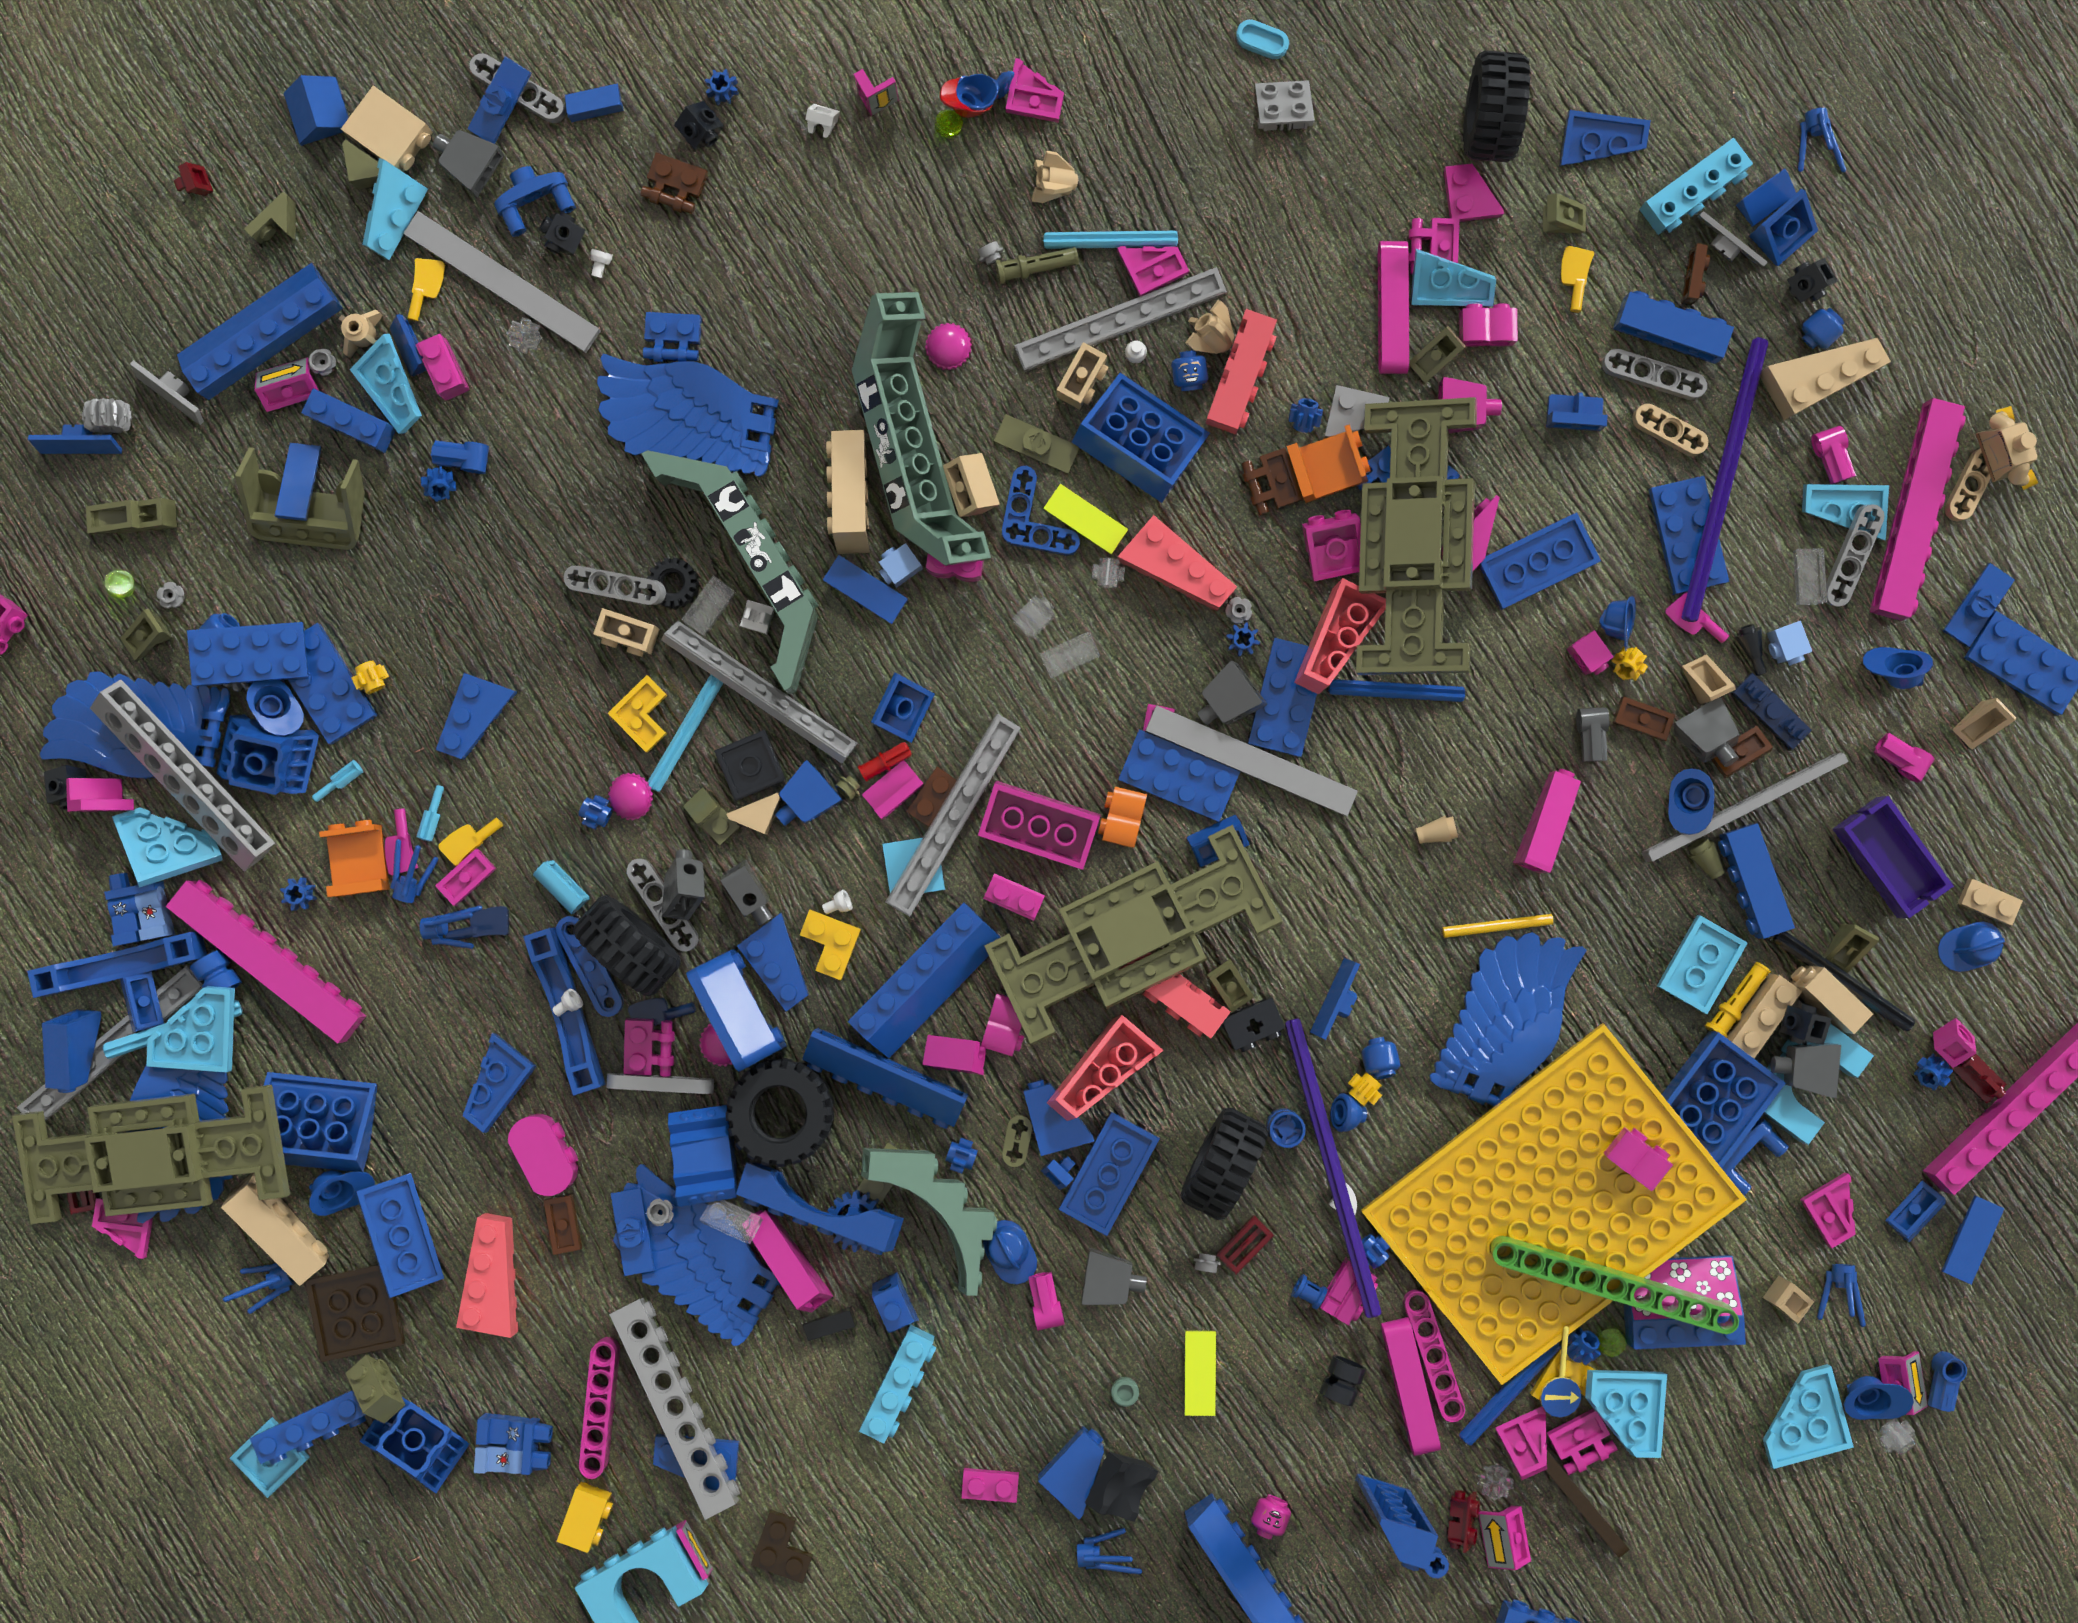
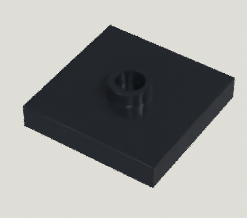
M765 729L714 750L735 801L786 781Z

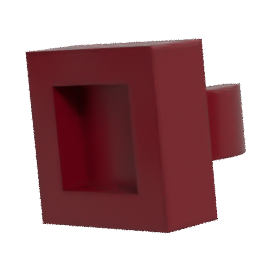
M188 162L178 166L181 177L174 180L177 191L180 192L185 189L187 194L194 193L202 196H207L214 192L204 166Z

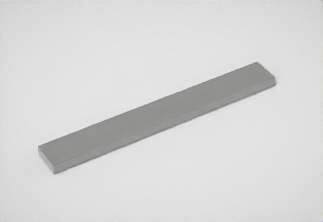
M418 211L403 234L581 351L587 353L601 332L599 328Z
M1216 267L1016 344L1014 348L1025 373L1078 352L1083 342L1092 347L1224 296L1227 291Z
M677 621L664 633L661 641L840 763L846 760L858 744L681 622Z
M1157 705L1145 730L1148 733L1344 816H1348L1358 792L1355 789Z
M999 714L994 716L885 903L905 915L911 916L1021 729L1019 726Z
M1842 752L1832 754L1712 816L1710 824L1703 831L1691 835L1679 832L1642 851L1643 853L1641 854L1645 862H1653L1849 761Z
M191 965L184 967L156 991L164 1022L192 1000L202 989L204 981L196 980L189 968ZM129 1016L124 1017L96 1041L87 1083L76 1087V1090L70 1093H59L58 1089L45 1088L44 1084L21 1103L17 1109L21 1113L43 1111L46 1122L126 1055L123 1054L108 1059L104 1054L103 1045L134 1034Z

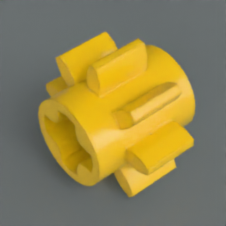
M1623 646L1620 652L1616 653L1611 660L1614 664H1617L1613 672H1616L1622 680L1633 679L1637 681L1640 674H1644L1648 668L1643 663L1647 656L1643 655L1637 647L1629 648L1625 651Z
M374 661L358 665L355 668L357 675L351 677L356 690L359 689L361 691L364 689L366 694L383 689L386 686L383 680L389 678L384 665H376Z
M1367 1072L1362 1077L1356 1073L1348 1082L1353 1087L1348 1093L1363 1106L1368 1101L1375 1105L1382 1096L1378 1092L1382 1085Z

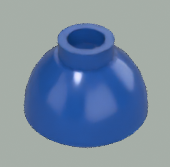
M1341 1093L1332 1103L1330 1112L1331 1122L1338 1132L1351 1131L1360 1123L1366 1121L1367 1110L1353 1096Z

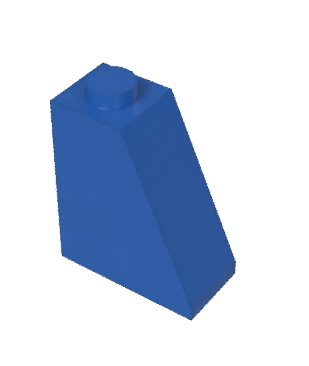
M76 1009L42 1023L45 1088L58 1089L59 1093L74 1092L76 1087L88 1082L101 1021V1011Z
M1043 1079L1028 1083V1088L1023 1090L1040 1155L1043 1156L1094 1142L1092 1132L1079 1117L1067 1121L1047 1104L1056 1089L1050 1082L1044 1084Z
M1084 1426L1038 1474V1482L1077 1519H1080L1084 1514L1085 1501L1094 1483L1104 1453V1446L1101 1443L1103 1438L1094 1429L1091 1428L1088 1431Z

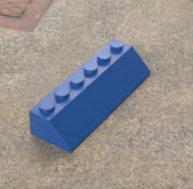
M310 263L177 354L181 370L195 391L210 400L342 310L343 307L314 264Z
M964 902L849 1019L848 1023L870 1044L890 1058L989 956L984 945L1001 937Z
M820 1028L813 1030L802 1060L808 1062L806 1066L820 1073L823 1069L833 1073L832 1078L841 1083L847 1084L848 1080L858 1084V1090L872 1095L874 1091L883 1095L882 1100L894 1106L901 1103L908 1107L907 1111L918 1117L926 1114L934 1118L932 1121L934 1124L946 1129L949 1125L955 1126L968 1097V1094Z
M1357 1474L1355 1479L1397 1558L1402 1562L1401 1565L1414 1571H1418L1419 1568L1428 1570L1438 1535L1412 1492L1400 1486Z
M1211 1493L1185 1511L1189 1529L1252 1623H1304L1299 1614L1294 1617L1289 1608L1292 1604L1284 1591L1278 1593L1274 1587L1276 1580L1268 1568L1263 1570L1258 1563L1261 1557L1252 1544L1247 1546L1242 1539L1246 1535L1237 1521L1232 1524L1227 1514L1230 1511L1222 1498L1216 1500Z

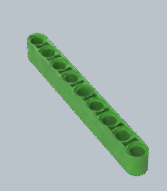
M1498 1236L1490 1245L1494 1261L1505 1268L1722 1334H1731L1739 1326L1737 1314L1725 1302L1508 1236ZM1501 1246L1511 1247V1252L1508 1256L1501 1257L1497 1255L1498 1249ZM1536 1254L1539 1257L1535 1264L1527 1265L1524 1263L1526 1256ZM1558 1262L1566 1264L1563 1272H1552L1554 1264ZM1584 1271L1593 1272L1592 1278L1586 1282L1579 1280L1580 1274ZM1610 1280H1620L1618 1288L1614 1290L1607 1289V1284ZM1638 1288L1648 1289L1647 1294L1643 1298L1634 1297V1293ZM1665 1297H1675V1301L1671 1306H1662V1301ZM1693 1305H1702V1310L1699 1314H1689L1690 1308ZM1720 1314H1730V1318L1727 1322H1717V1318Z

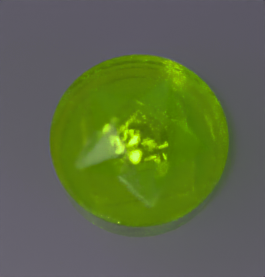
M953 110L940 111L935 120L936 131L941 136L953 138L960 134L963 125L962 117Z
M124 570L110 572L105 578L107 593L115 598L130 596L135 588L133 576Z
M1607 1328L1598 1336L1600 1342L1598 1348L1606 1356H1618L1626 1349V1336L1617 1328Z

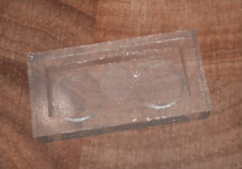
M1824 548L1794 550L1796 605L1827 603Z
M712 576L681 620L703 636H706L737 592L715 576Z
M1090 631L1039 653L1050 679L1101 656Z
M719 1200L708 1203L700 1221L750 1245L763 1219L761 1216L730 1202Z

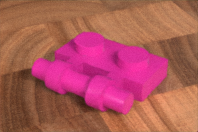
M1432 218L1430 229L1422 228L1423 219H1412V229L1409 230L1411 253L1408 254L1409 264H1411L1410 274L1413 275L1415 249L1422 250V240H1430V254L1458 263L1459 219Z
M626 1018L624 1074L652 1075L653 1065H659L660 1076H671V1066L674 1065V1056L671 1055L672 1042L675 1041L672 1021L663 1020L661 1021V1030H654V1019ZM654 1041L661 1042L660 1054H653Z
M1594 1408L1546 1432L1561 1460L1571 1456L1572 1461L1563 1465L1568 1476L1577 1471L1581 1473L1587 1470L1588 1465L1598 1460L1603 1462L1609 1458L1610 1454L1618 1450L1612 1440L1604 1445L1602 1444L1601 1439L1609 1436L1610 1433L1603 1419ZM1593 1445L1594 1450L1582 1456L1580 1455V1450Z

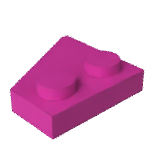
M1015 58L1013 68L1015 75L1009 88L1006 113L1059 123L1064 92L1055 85L1049 84L1038 72L1034 73L1026 67L1022 60Z
M1472 163L1446 166L1444 168L1449 218L1459 219V222L1498 218L1504 215L1503 208Z
M1120 246L1117 248V252L1139 297L1189 274V269L1178 247L1155 248L1154 246H1143V248H1126V246Z
M1846 1172L1800 1199L1829 1248H1834L1856 1235L1855 1221L1852 1218L1854 1211L1853 1199L1850 1198L1849 1188L1851 1176Z
M96 1198L92 1227L102 1234L109 1235L111 1240L118 1245L128 1248L135 1253L134 1256L137 1258H147L153 1218L144 1223L137 1222L138 1213L106 1216L103 1198Z
M1542 1406L1495 1427L1496 1433L1521 1480L1547 1469L1546 1411Z

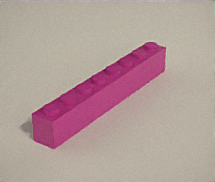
M1932 398L1922 405L1869 613L1902 621L1911 618L1917 610L1918 600L1916 597L1918 589L1922 587L1925 580V573H1923L1924 565L1928 562L1932 553V548L1929 546L1931 538L1938 529L1939 522L1936 520L1938 511L1945 502L1944 487L1952 475L1950 464L1958 451L1959 443L1956 440L1958 432L1962 430L1965 423V416L1963 415L1965 406Z
M202 880L185 881L166 905L170 911L336 1043L346 1042L366 1017L361 1012L362 1007L352 999L346 1000L339 994L341 991L338 987L330 982H323L318 978L319 973L311 966H303L296 960L298 956L287 948H280L275 944L277 941L275 937L266 931L260 932L254 927L255 922L245 914L239 915L232 909L234 905L223 897L218 898L211 893L213 889Z
M2078 1023L2006 1091L2002 1098L1997 1099L1923 1170L1941 1191L1952 1195L1959 1192L2078 1078Z

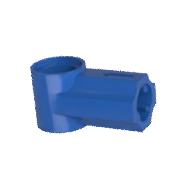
M435 440L431 449L432 464L461 468V470L470 473L486 474L489 446L477 442H464V444Z
M1941 1351L1933 1357L1931 1362L1934 1375L1927 1404L1933 1408L1950 1412L1955 1409L1960 1382L1967 1375V1367L1963 1361L1951 1353ZM1953 1362L1952 1369L1946 1372L1947 1365Z

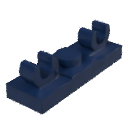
M1750 673L1736 687V690L1731 692L1789 750H1793L1812 731L1753 673Z

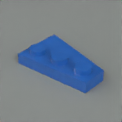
M1569 110L1567 112L1559 167L1646 149L1651 120Z
M464 673L436 750L464 760L482 738L486 729L494 719L498 718L502 712L501 710L510 699H513L517 692Z
M782 913L778 914L737 945L786 1012L809 995Z
M496 1033L491 1034L486 1057H483L480 1065L482 1067L476 1084L472 1087L463 1113V1117L483 1133L489 1131L537 1067Z
M657 1434L655 1436L653 1465L685 1478L666 1435ZM684 1436V1437L687 1438V1439H692V1438H694V1437ZM715 1439L716 1443L713 1446L717 1455L721 1453L728 1466L725 1472L729 1480L734 1479L736 1482L739 1441ZM696 1450L694 1452V1460L698 1464H706L707 1455L702 1450ZM708 1476L706 1478V1485L709 1489L717 1490L719 1488V1480L715 1476Z

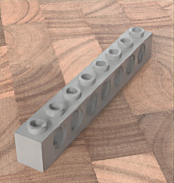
M122 680L117 681L98 694L90 709L244 872L266 856L275 842Z
M641 1298L609 1314L704 1519L706 1520L735 1505L739 1501L737 1497L740 1495L739 1488L734 1479L729 1480L725 1472L728 1469L725 1458L721 1453L717 1455L713 1446L716 1443L715 1437L711 1429H705L701 1419L704 1418L702 1409L697 1402L693 1403L689 1395L692 1389L687 1378H681L677 1369L680 1367L679 1360L673 1351L669 1352L665 1344L668 1338L663 1327H657L653 1318L656 1316V1312L650 1301L646 1302L644 1298ZM638 1322H642L647 1326L645 1337L637 1336L634 1331L635 1325ZM652 1347L658 1350L659 1360L656 1363L650 1362L647 1359L646 1352L648 1348ZM661 1373H666L670 1376L671 1385L669 1388H663L659 1385L658 1377ZM672 1399H679L683 1403V1411L681 1413H674L671 1410L670 1402ZM689 1424L694 1427V1438L687 1439L683 1436V1425ZM696 1450H702L706 1453V1464H698L694 1460V1452ZM708 1476H715L719 1480L720 1485L717 1490H711L707 1487L706 1478Z

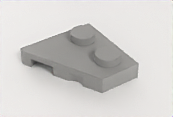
M1336 385L1324 438L1346 432L1344 426L1349 424L1352 432L1364 429L1365 404L1388 403L1390 397Z

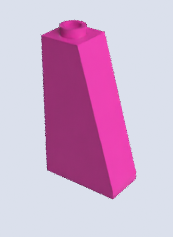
M1559 769L1558 772H1549L1514 859V864L1536 873L1551 872L1581 781L1574 779V773L1564 769Z
M760 1210L748 1219L749 1223L743 1228L797 1310L812 1313L833 1297L829 1288L774 1214L766 1210L764 1212Z

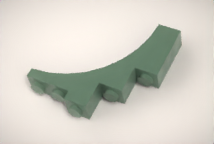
M863 1148L861 1176L867 1180L891 1183L905 1188L919 1196L936 1213L946 1228L954 1247L958 1265V1289L967 1296H977L978 1288L982 1284V1273L979 1271L980 1260L984 1257L982 1240H992L993 1233L997 1229L995 1212L987 1208L963 1207L968 1198L965 1183L957 1179H933L938 1171V1160L935 1158V1154L930 1151Z

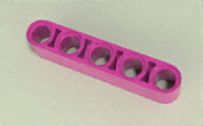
M1379 241L1377 257L1379 374H1407L1409 370L1408 242Z
M1408 1317L1381 1323L1382 1335L1413 1456L1439 1451L1441 1450V1445L1410 1320Z
M612 1337L600 1339L590 1352L579 1470L588 1479L599 1477L609 1463L620 1358V1345ZM600 1346L610 1348V1358H605L600 1354ZM597 1374L606 1375L609 1381L608 1385L599 1384L596 1378ZM594 1402H602L606 1407V1412H597L594 1408ZM591 1430H599L603 1435V1440L597 1441L593 1439ZM588 1458H596L600 1463V1468H592L588 1463Z

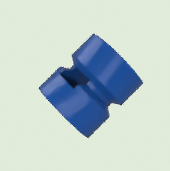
M216 950L200 958L189 967L197 981H204L202 988L207 986L237 988L242 984L238 974L233 969H227L230 961L221 950Z
M1280 1108L1268 1116L1266 1121L1268 1135L1277 1145L1284 1148H1292L1303 1140L1305 1124L1294 1111Z

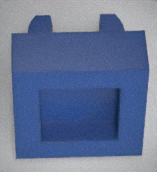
M1068 1156L1059 1163L1053 1159L1040 1171L1061 1190L1067 1187L1074 1179L1068 1171L1075 1163Z

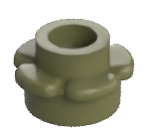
M851 776L847 778L839 777V782L835 785L836 790L849 801L855 796L859 797L858 789L860 785Z

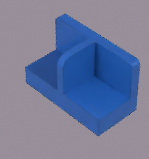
M1578 392L1575 396L1551 394L1548 397L1546 428L1601 431L1607 426L1608 415H1603V398L1584 397L1583 392Z

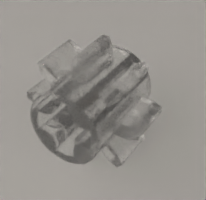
M522 317L521 323L512 321L509 331L506 332L511 340L508 345L517 348L519 352L527 354L528 348L537 350V346L543 338L538 331L540 325L534 324L530 319Z
M1100 558L1099 565L1093 564L1092 579H1097L1098 587L1117 588L1118 582H1124L1125 567H1119L1120 560Z
M1892 1419L1880 1429V1433L1883 1435L1879 1438L1881 1440L1880 1443L1889 1453L1896 1450L1899 1455H1902L1914 1447L1916 1443L1913 1439L1916 1436L1915 1430L1906 1420L1900 1424L1897 1419Z
M1498 1463L1490 1467L1484 1466L1483 1474L1478 1476V1484L1482 1485V1495L1487 1494L1494 1501L1502 1496L1507 1498L1508 1491L1513 1489L1514 1479L1509 1478L1510 1470L1504 1469Z

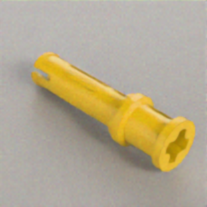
M1755 962L1729 1000L1719 1005L1718 1013L1711 1022L1705 1024V1028L1710 1031L1719 1032L1728 1038L1727 1033L1736 1021L1739 1022L1741 1020L1742 1010L1771 971L1763 964Z

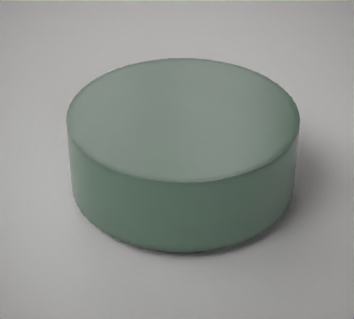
M1121 1377L1113 1383L1111 1394L1115 1403L1128 1407L1137 1401L1139 1389L1133 1379Z

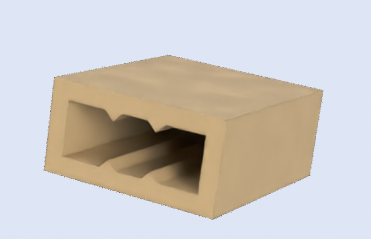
M375 86L371 87L341 128L348 138L374 157L386 160L402 172L411 168L416 154L420 149L425 148L429 144L431 134L433 133L425 122Z
M1801 966L1791 975L1793 980L1790 983L1802 991L1799 997L1806 1004L1817 1007L1816 1013L1832 1018L1831 1024L1844 1033L1855 1034L1873 1015L1825 967Z

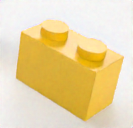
M580 1482L575 1489L556 1542L586 1553L590 1551L593 1545L598 1546L604 1531L600 1528L603 1518L608 1519L613 1507V1503L609 1502L612 1493Z

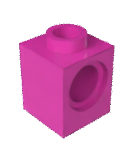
M1595 630L1566 648L1584 675L1592 672L1598 675L1609 667L1607 661L1614 657Z
M1957 1018L1933 1032L1934 1049L1952 1068L1976 1054L1974 1035Z

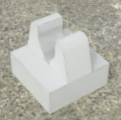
M813 104L807 109L805 119L808 123V132L813 134L816 130V125L822 124L824 128L823 137H828L838 122L840 111Z
M747 600L740 627L767 635L775 609L771 606Z

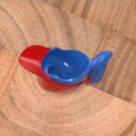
M1013 71L1003 72L997 80L985 74H974L948 80L941 87L940 100L946 106L953 108L956 114L961 117L972 118L982 115L991 108L995 99H1000L1008 93L1015 73Z

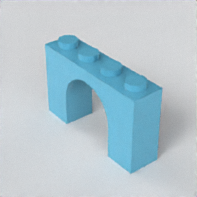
M1830 1023L1824 1043L1841 1045L1839 1069L1848 1076L1858 1078L1874 1055ZM1789 1039L1781 1049L1783 1053L1780 1057H1786L1787 1046L1802 1044L1792 1042ZM1774 1073L1784 1081V1074ZM1788 1085L1783 1086L1763 1113L1764 1116L1796 1140L1808 1145L1825 1123L1796 1100L1792 1087Z
M676 1526L667 1531L665 1527L659 1529L650 1536L651 1540L643 1544L640 1540L627 1549L628 1553L620 1557L619 1554H615L604 1561L603 1564L605 1566L598 1570L592 1567L580 1575L581 1581L575 1586V1590L594 1623H639L623 1595L621 1586L623 1574L631 1569L645 1568L660 1576L678 1607L703 1593L709 1583L706 1579L702 1580L676 1532Z

